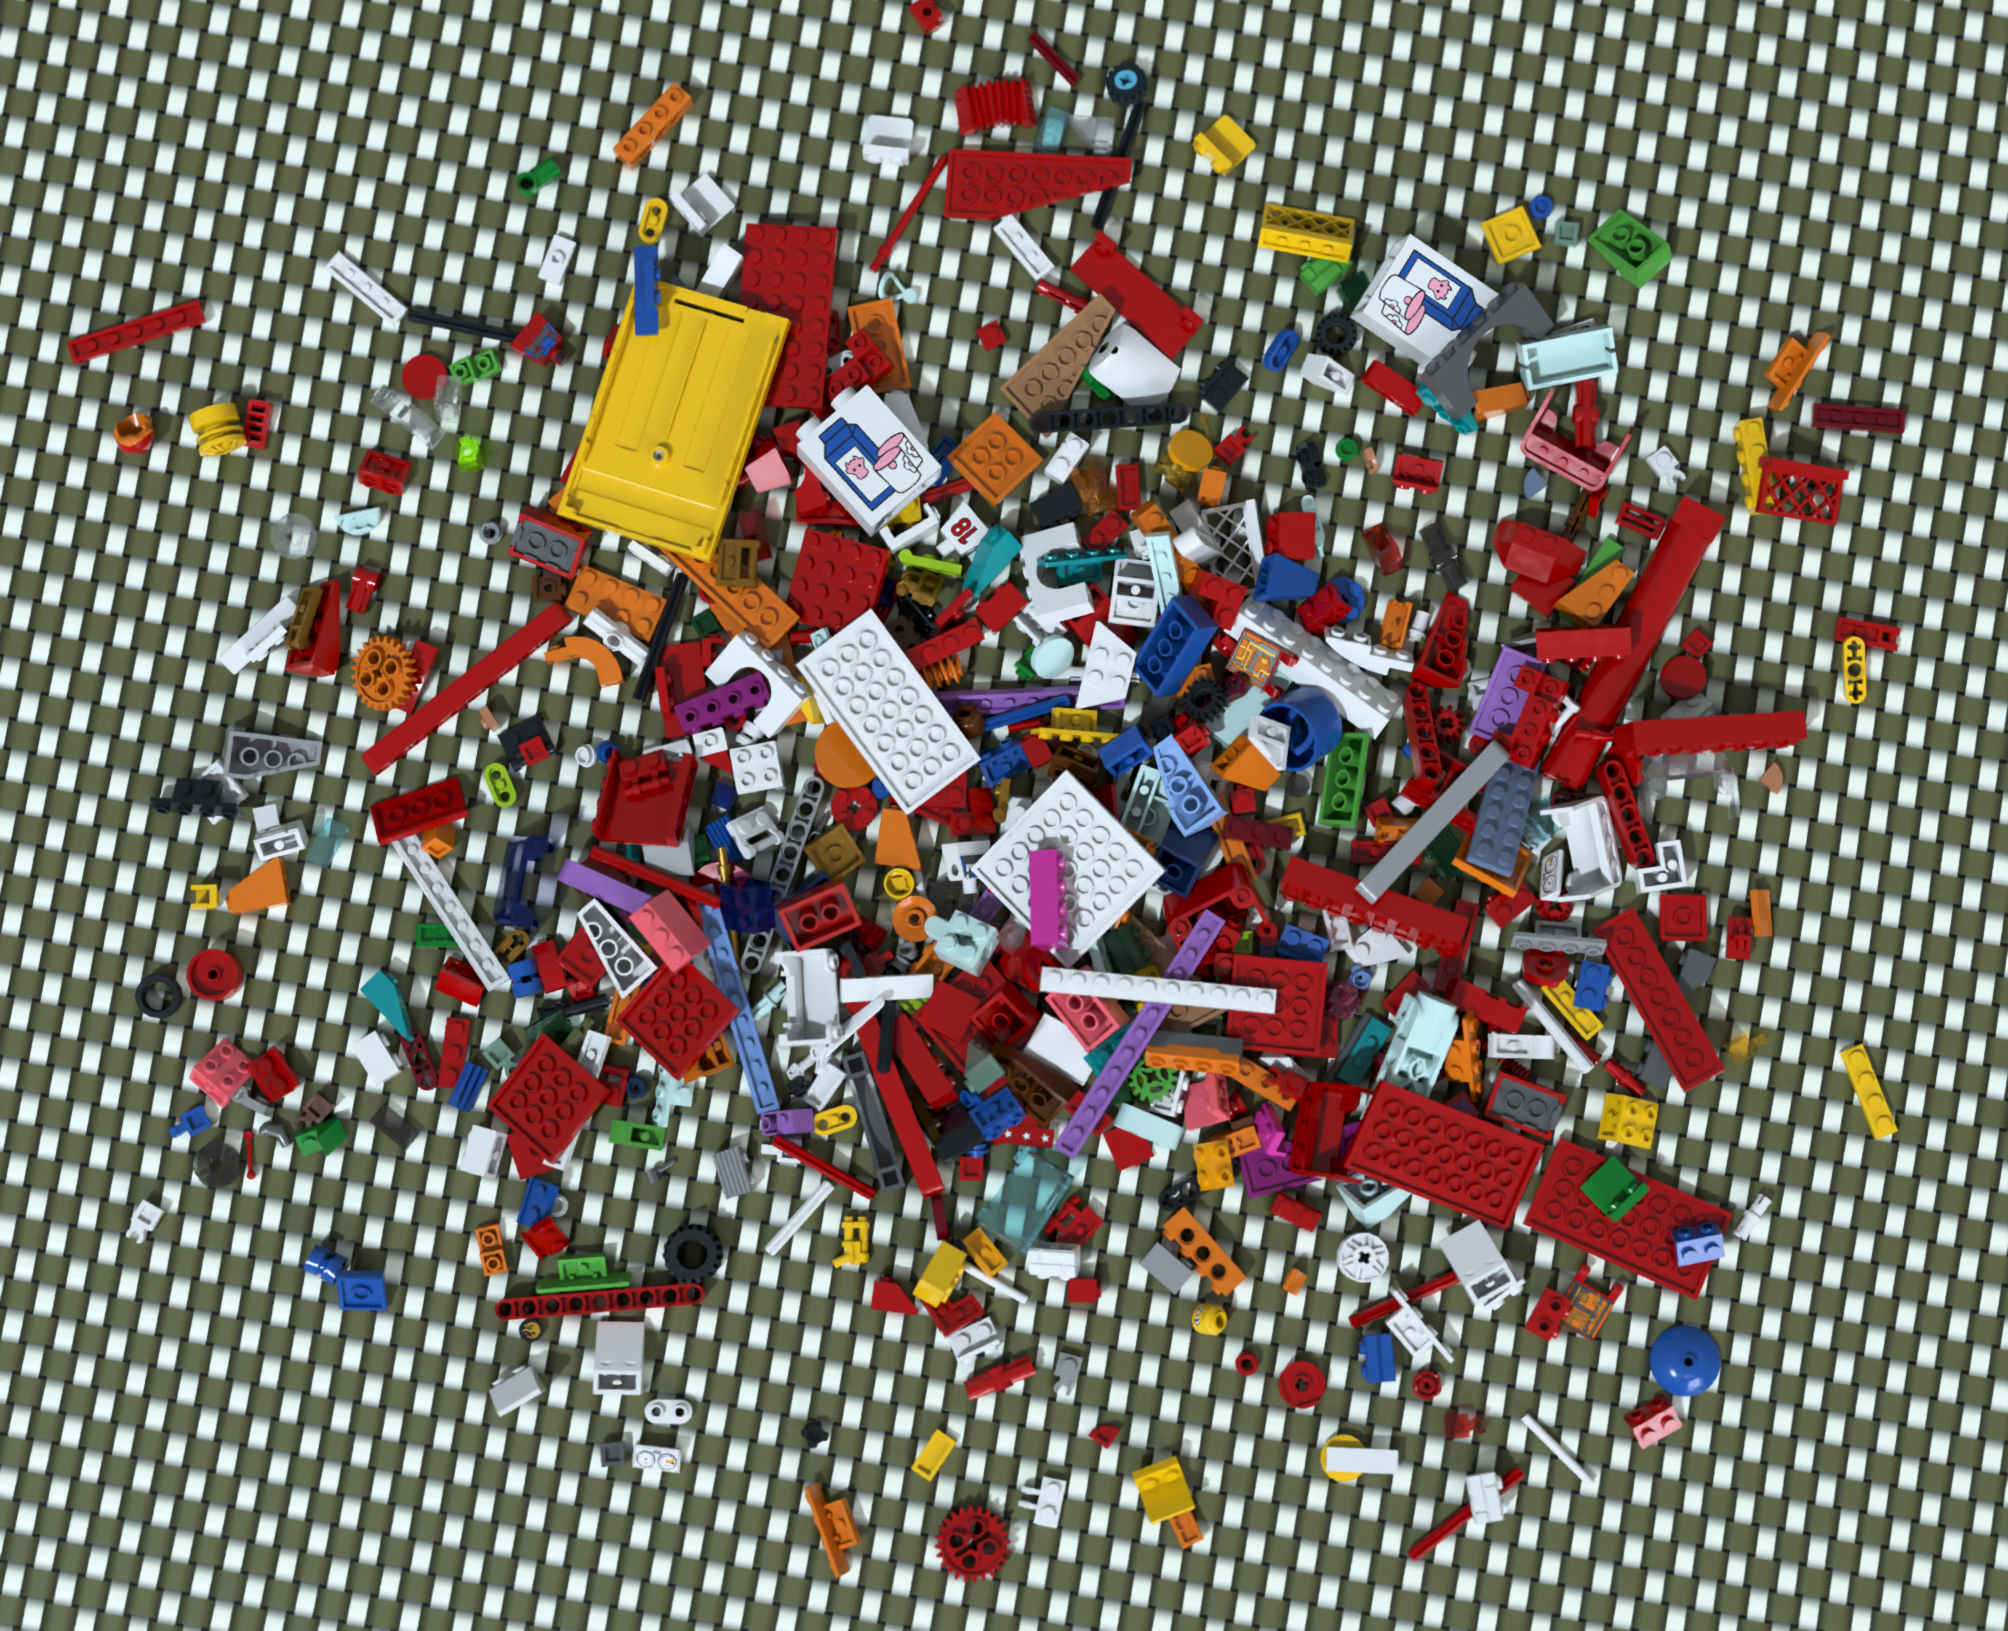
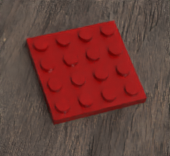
M806 528L786 604L801 618L798 622L818 628L827 627L829 631L838 633L867 610L872 609L875 613L892 551Z
M1234 954L1231 985L1276 990L1275 1013L1228 1010L1226 1037L1243 1039L1244 1050L1319 1057L1328 962Z
M988 961L979 977L963 971L949 985L981 1000L979 1008L1007 981L992 963ZM927 1003L912 1015L917 1022ZM1038 1018L1032 1027L1009 1046L1017 1049L1027 1041L1040 1019ZM972 1020L960 1043L919 1023L963 1075L968 1042L974 1039L986 1051L993 1045L990 1039Z
M691 962L677 973H673L668 965L664 963L615 1021L675 1080L680 1081L739 1013L740 1009Z
M542 1032L486 1106L548 1163L555 1164L611 1090L552 1037Z

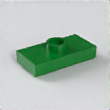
M416 923V948H460L444 923Z

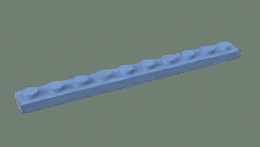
M714 883L700 887L717 894ZM696 901L702 915L703 933L712 943L708 947V952L720 991L740 1009L739 1013L730 1022L756 1112L760 1114L780 1108L781 1106L721 907L719 906L718 909H714Z

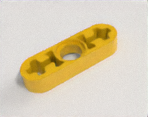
M1848 636L1842 642L1843 694L1846 700L1857 704L1866 697L1865 644L1857 636ZM1853 640L1856 644H1859V648L1855 649V656H1860V660H1847L1848 656L1852 657V650L1848 649L1847 646L1851 645ZM1852 663H1857L1860 666V673L1856 676H1850L1848 673V667ZM1849 679L1853 681L1861 679V683L1856 682V689L1860 690L1861 693L1857 694L1855 699L1852 695H1849V691H1853V683H1848Z

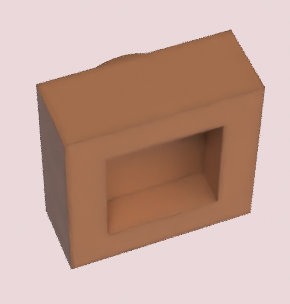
M486 705L478 710L481 714L478 719L485 729L490 728L495 732L501 728L497 719Z

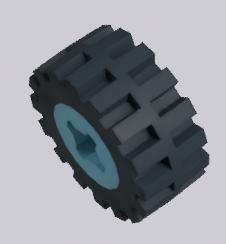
M1129 62L1127 65L1120 63V67L1114 66V71L1110 70L1108 72L1109 76H1106V88L1109 98L1112 99L1114 104L1118 103V106L1121 107L1123 104L1126 107H1130V104L1135 106L1137 101L1142 102L1143 96L1146 97L1148 83L1144 70L1139 68L1137 64L1132 66V63Z

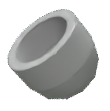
M907 941L899 946L898 954L906 961L912 962L918 956V949L913 942Z

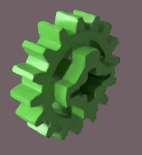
M1144 1053V1060L1141 1061L1138 1058L1136 1061L1138 1063L1137 1066L1132 1067L1133 1074L1127 1075L1128 1078L1133 1079V1082L1128 1085L1130 1088H1136L1133 1092L1135 1096L1141 1093V1101L1144 1102L1148 1097L1151 1104L1154 1103L1155 1098L1162 1103V1096L1171 1097L1170 1089L1176 1091L1173 1082H1178L1179 1078L1173 1074L1177 1073L1178 1070L1166 1068L1168 1072V1080H1166L1163 1075V1067L1143 1068L1146 1065ZM1145 1073L1148 1075H1154L1156 1073V1076L1162 1082H1151V1080L1145 1075ZM1138 1076H1141L1143 1079V1088L1139 1085ZM1159 1087H1163V1088H1164V1089H1162L1161 1091H1159V1092H1157V1093H1153L1154 1089H1156V1088H1159Z

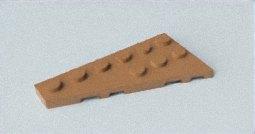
M1099 293L999 388L1028 420L1036 412L1059 411L1063 409L1116 311L1115 308ZM1042 416L1036 417L1034 426L1037 429H1042L1045 426V419ZM1041 433L1047 439L1049 433Z
M1133 913L1128 923L1123 924L1118 929L1114 928L1116 924L1114 923L1110 930L1132 973L1134 974L1138 970L1155 965L1162 977L1175 955ZM1192 973L1188 980L1202 982L1194 973ZM1175 1004L1173 1008L1169 1009L1159 1026L1162 1031L1187 1033L1227 1012L1228 1009Z

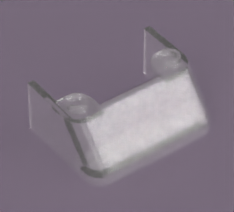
M1704 752L1696 755H1689L1688 753L1677 756L1664 755L1641 759L1643 763V768L1641 769L1643 779L1637 785L1640 816L1644 827L1652 824L1650 801H1657L1665 797L1668 790V780L1713 777L1715 790L1720 794L1727 795L1729 820L1741 817L1737 778L1730 760L1724 752Z

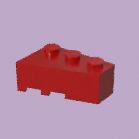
M1451 978L1443 999L1457 1006L1455 1011L1457 1016L1460 1013L1465 1015L1468 1010H1474V1018H1477L1478 1025L1481 1022L1488 1025L1487 1030L1496 1034L1501 1032L1518 1033L1528 1010L1527 1007L1522 1005L1516 1006L1501 996L1499 998L1486 992L1487 990L1466 981Z

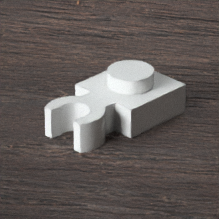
M1665 445L1645 460L1659 478L1666 475L1667 484L1672 489L1676 486L1673 482L1674 476L1679 477L1681 481L1686 479L1682 471L1674 468L1679 462Z
M143 1199L131 1218L136 1225L127 1231L126 1237L130 1238L136 1231L139 1233V1239L136 1243L141 1244L146 1238V1229L151 1232L154 1231L165 1211Z

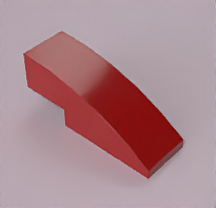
M417 639L411 650L412 654L409 657L416 660L412 664V668H417V671L412 673V676L416 677L417 681L411 682L415 690H408L411 697L404 698V705L398 704L399 710L410 715L413 714L432 674L431 670L440 653L437 648Z

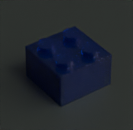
M738 877L719 884L725 929L756 935L777 927L770 882Z

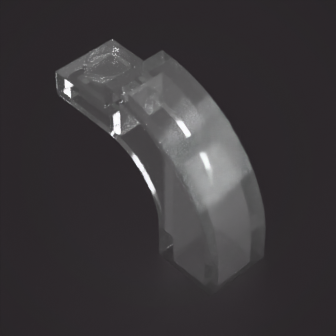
M385 384L375 392L373 398L369 401L430 450H433L446 434L440 426L421 410Z

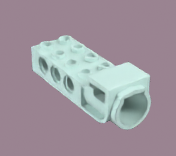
M1420 990L1417 996L1405 993L1394 1019L1397 1030L1372 1090H1375L1379 1079H1383L1429 1098L1457 1030L1458 1017L1455 1013L1457 1006L1443 998ZM1369 1095V1098L1366 1102L1360 1120L1362 1119L1366 1111V1108L1370 1102L1372 1095Z

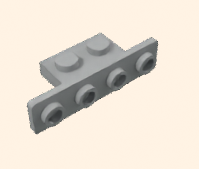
M1535 920L1534 933L1515 931L1511 939V947H1517L1522 950L1531 948L1540 949L1545 952L1553 950L1564 951L1568 954L1586 953L1591 956L1603 955L1607 946V940L1583 938L1582 924Z

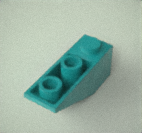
M1424 381L1421 382L1415 394L1421 398L1423 403L1431 406L1438 412L1441 418L1450 422L1457 432L1468 435L1478 431L1479 427L1471 410L1462 419L1449 417Z

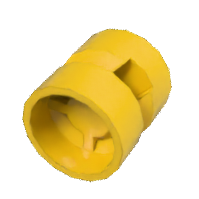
M896 868L886 875L884 887L892 899L902 900L913 894L915 882L907 870Z

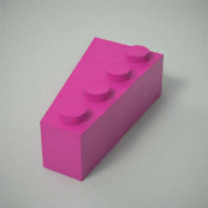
M1057 849L1029 851L1031 945L1041 951L1070 950L1065 895L1066 880L1064 879L1063 870L1066 868L1065 856Z

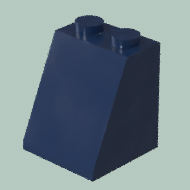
M1173 822L1154 857L1167 870L1155 883L1187 899L1220 835L1205 828L1184 837L1175 822Z

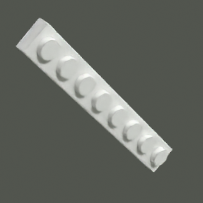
M416 834L391 842L488 992L509 981V976L430 855L421 849V842Z

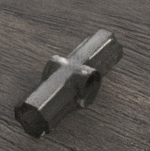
M1437 522L1419 530L1418 533L1429 552L1428 556L1431 564L1437 572L1439 571L1449 592H1454L1467 585L1468 581L1458 564L1457 554L1452 545L1447 543Z

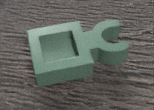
M500 1037L482 1051V1054L496 1070L502 1066L505 1068V1075L507 1077L511 1074L509 1072L510 1068L516 1067L519 1063L511 1060L515 1053Z

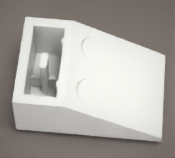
M1479 1219L1438 1242L1473 1305L1477 1306L1517 1283Z
M597 1322L593 1394H643L645 1322Z

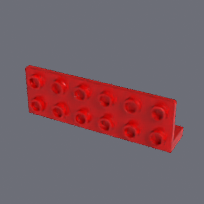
M1101 230L1094 236V241L1070 267V271L1097 295L1101 293L1124 319L1170 359H1173L1203 325V319L1187 305L1182 308L1117 251V244Z

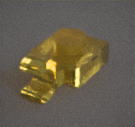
M1162 453L1159 461L1164 465L1156 461L1153 469L1166 476L1164 480L1183 493L1191 482L1193 475L1182 469L1178 464L1174 463L1172 465L1170 457Z
M1745 1034L1723 1044L1734 1066L1756 1056L1753 1049L1768 1043L1765 1034L1750 1040L1747 1039Z

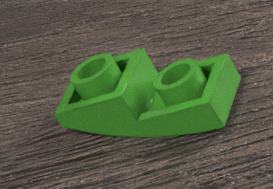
M489 349L472 358L466 357L449 365L456 387L474 383L503 371L495 349Z

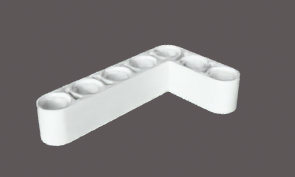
M1190 499L1169 511L1182 533L1174 538L1173 542L1183 557L1205 567L1224 554L1219 543Z

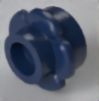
M633 1076L627 1081L625 1091L632 1099L642 1098L647 1093L646 1088L648 1085L645 1079ZM637 1085L639 1087L638 1090H635L634 1086Z

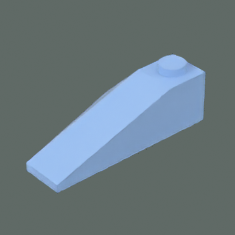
M1172 734L1153 747L1159 773L1163 780L1165 795L1169 802L1171 817L1184 837L1211 826L1229 813L1198 768L1175 741Z

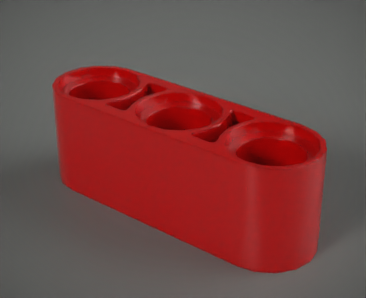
M1373 360L1360 378L1369 388L1411 416H1416L1424 405L1421 398L1415 394L1418 387L1380 361Z

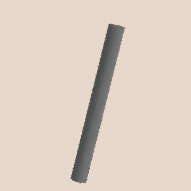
M1367 1012L1363 1013L1322 1082L1333 1083L1371 1020L1372 1016Z

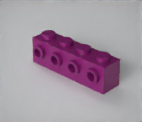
M759 671L674 706L684 733H690L692 736L703 732V727L712 724L713 727L725 723V718L734 716V718L741 717L747 714V709L754 706L755 709L767 706L771 695L763 675Z

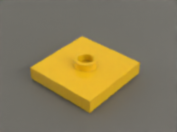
M1523 205L1480 224L1498 266L1541 248V244Z

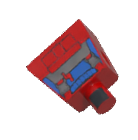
M538 311L510 345L513 351L543 367H546L551 360L561 367L569 358V355L561 350L565 343L563 338Z

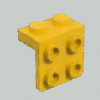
M1223 115L1204 134L1200 132L1193 142L1196 153L1201 157H1205L1210 162L1213 170L1221 173L1224 177L1245 159L1256 146L1255 142L1228 115Z

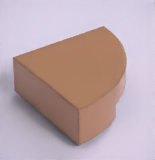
M1373 448L1364 449L1362 457L1370 475L1378 472V464Z
M1773 762L1758 781L1776 795L1781 790L1783 776L1779 766Z

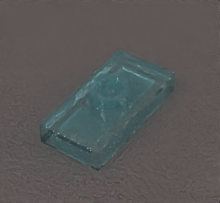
M1049 106L1033 150L1043 154H1056L1070 118V113Z

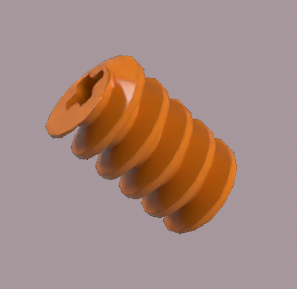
M955 654L954 662L948 656L946 657L945 664L940 660L936 662V666L931 664L927 668L917 671L930 690H933L934 683L939 688H942L944 680L948 686H951L952 678H954L957 684H960V678L963 676L958 654Z

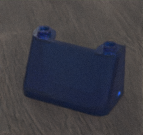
M515 835L508 840L493 910V918L498 925L538 933L540 922L533 918L532 909L527 905L520 904L528 861L540 863L541 858L545 854H554L556 842L551 838L540 835Z

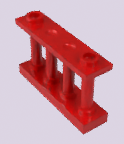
M1439 747L1442 770L1446 774L1437 791L1424 792L1420 790L1416 780L1410 777L1399 794L1426 810H1429L1450 787L1454 777L1458 779L1469 767V765L1449 755ZM1485 784L1479 790L1482 793L1484 792ZM1464 806L1449 823L1472 835L1478 814L1473 813Z

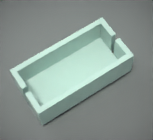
M1606 324L1543 336L1540 340L1516 342L1518 361L1524 365L1519 367L1522 386L1529 391L1619 373L1616 352L1610 350L1615 348L1612 327Z

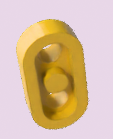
M650 199L645 205L639 226V236L646 244H655L662 237L668 216V207L662 199ZM656 208L661 209L658 215L653 214V210ZM649 230H654L655 234L653 236H647Z
M842 1105L820 1112L813 1117L814 1132L818 1135L826 1136L851 1128L857 1121V1112L849 1105ZM844 1112L850 1114L848 1121H843L841 1118ZM823 1119L828 1122V1126L825 1129L819 1126V1122Z

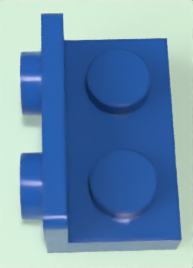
M1016 737L1006 738L998 746L992 749H985L978 754L981 760L977 764L990 788L995 786L996 783H1001V778L1009 779L1031 767Z
M1287 922L1275 951L1280 953L1279 957L1322 962L1331 939Z
M1005 1087L968 1112L987 1142L998 1138L1005 1130L1011 1126L1018 1125L1026 1117L1022 1107L1008 1087Z

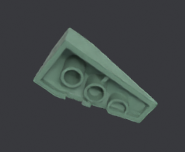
M972 1039L968 1042L964 1071L966 1080L964 1084L971 1093L976 1091L979 1094L1004 1075L1005 1072L992 1055Z

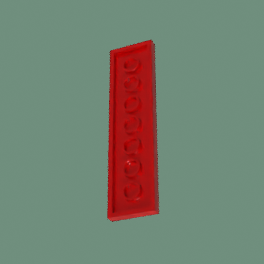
M1634 907L1592 929L1597 939L1607 940L1605 953L1683 1092L1685 1093L1726 1071Z

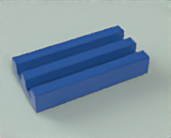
M466 1061L447 1104L469 1113L488 1070Z

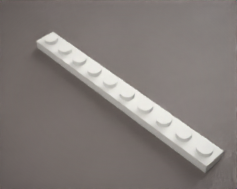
M1050 967L1041 968L1039 991L1258 1013H1275L1276 990Z

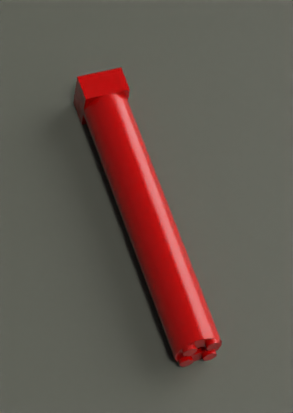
M1685 495L1676 503L1664 526L1665 530L1616 622V624L1630 623L1632 655H1627L1626 659H1613V656H1605L1603 660L1595 662L1575 701L1581 709L1577 713H1573L1560 729L1540 768L1543 771L1542 777L1552 782L1557 780L1563 783L1562 787L1570 792L1583 789L1607 741L1591 742L1587 741L1586 738L1571 736L1572 728L1588 729L1593 727L1612 733L1708 546L1714 541L1726 518L1725 516Z

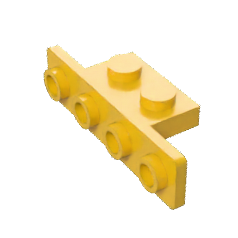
M1059 707L1052 708L1051 728L1031 729V734L1038 735V739H1052V736H1059L1060 741H1073V738H1080V742L1093 743L1094 739L1101 740V744H1106L1121 735L1097 732V711Z

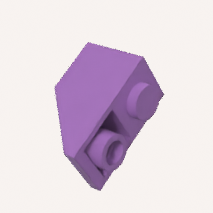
M813 1108L761 1113L762 1136L814 1132Z

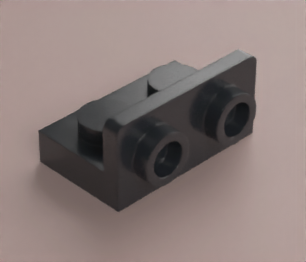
M1230 358L1226 362L1221 360L1213 370L1215 372L1211 379L1206 378L1198 387L1201 390L1198 397L1218 414L1222 412L1249 380L1248 376L1232 364Z

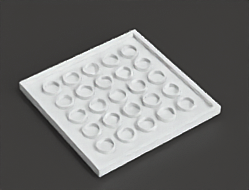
M1066 770L971 868V871L1031 931L1029 851L1059 850L1066 860V868L1063 870L1064 879L1066 880L1065 895L1070 950H1054L1050 952L1067 969H1070L1167 870L1069 770Z

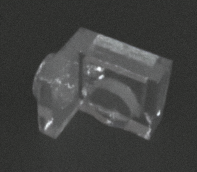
M1010 919L1007 920L996 937L1006 953L1012 955L1016 953L1026 937L1024 934L1027 927Z

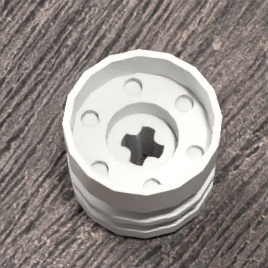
M1355 1232L1346 1236L1340 1242L1336 1251V1262L1340 1271L1347 1278L1357 1282H1371L1378 1279L1385 1272L1389 1263V1253L1385 1244L1377 1236L1365 1232ZM1360 1252L1369 1254L1366 1258L1367 1263L1358 1261Z

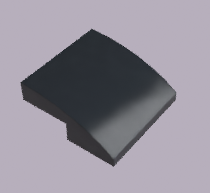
M961 1102L936 1116L941 1125L938 1128L941 1135L940 1139L933 1142L924 1125H921L923 1132L945 1164L986 1141Z

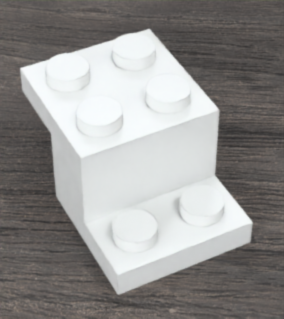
M1134 559L1116 560L1108 623L1154 628L1158 596L1151 562Z

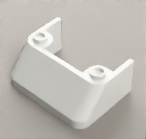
M1604 796L1561 803L1540 811V815L1552 814L1553 822L1558 827H1565L1574 871L1569 873L1565 880V887L1568 893L1558 897V902L1591 899L1621 885V866L1609 805Z

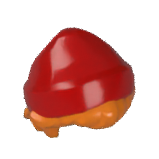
M135 413L121 420L120 423L115 424L116 428H114L113 438L116 440L121 451L144 454L149 450L155 435L152 417H148L146 414Z

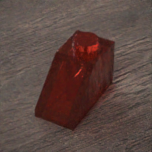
M760 509L739 514L738 519L744 540L761 542L757 562L773 558Z
M1382 523L1361 532L1368 551L1383 577L1405 568L1398 545Z

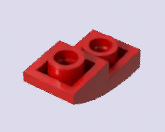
M554 940L531 946L545 993L548 994L567 988L564 970L554 962L558 956Z

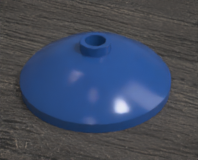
M1679 1325L1665 1330L1657 1337L1650 1351L1649 1364L1654 1379L1664 1390L1677 1396H1694L1704 1392L1714 1383L1720 1370V1353L1716 1343L1706 1332L1697 1327ZM1687 1357H1690L1692 1360L1689 1366L1684 1364V1360Z

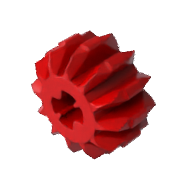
M1442 705L1438 706L1439 713L1435 710L1431 711L1434 718L1436 738L1440 736V744L1444 743L1445 737L1448 743L1452 744L1454 742L1453 736L1456 739H1460L1461 734L1458 731L1465 730V726L1459 725V723L1465 721V718L1456 717L1460 713L1459 709L1451 713L1452 705L1447 706L1446 712ZM1442 720L1443 722H1445L1446 720H1448L1450 722L1449 727H1451V729H1449L1448 727L1443 729L1441 727L1443 723H1440V721Z

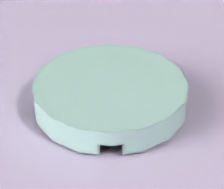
M1054 634L1043 639V643L1035 647L1031 656L1033 670L1044 679H1052L1064 673L1074 657L1072 643L1064 636Z

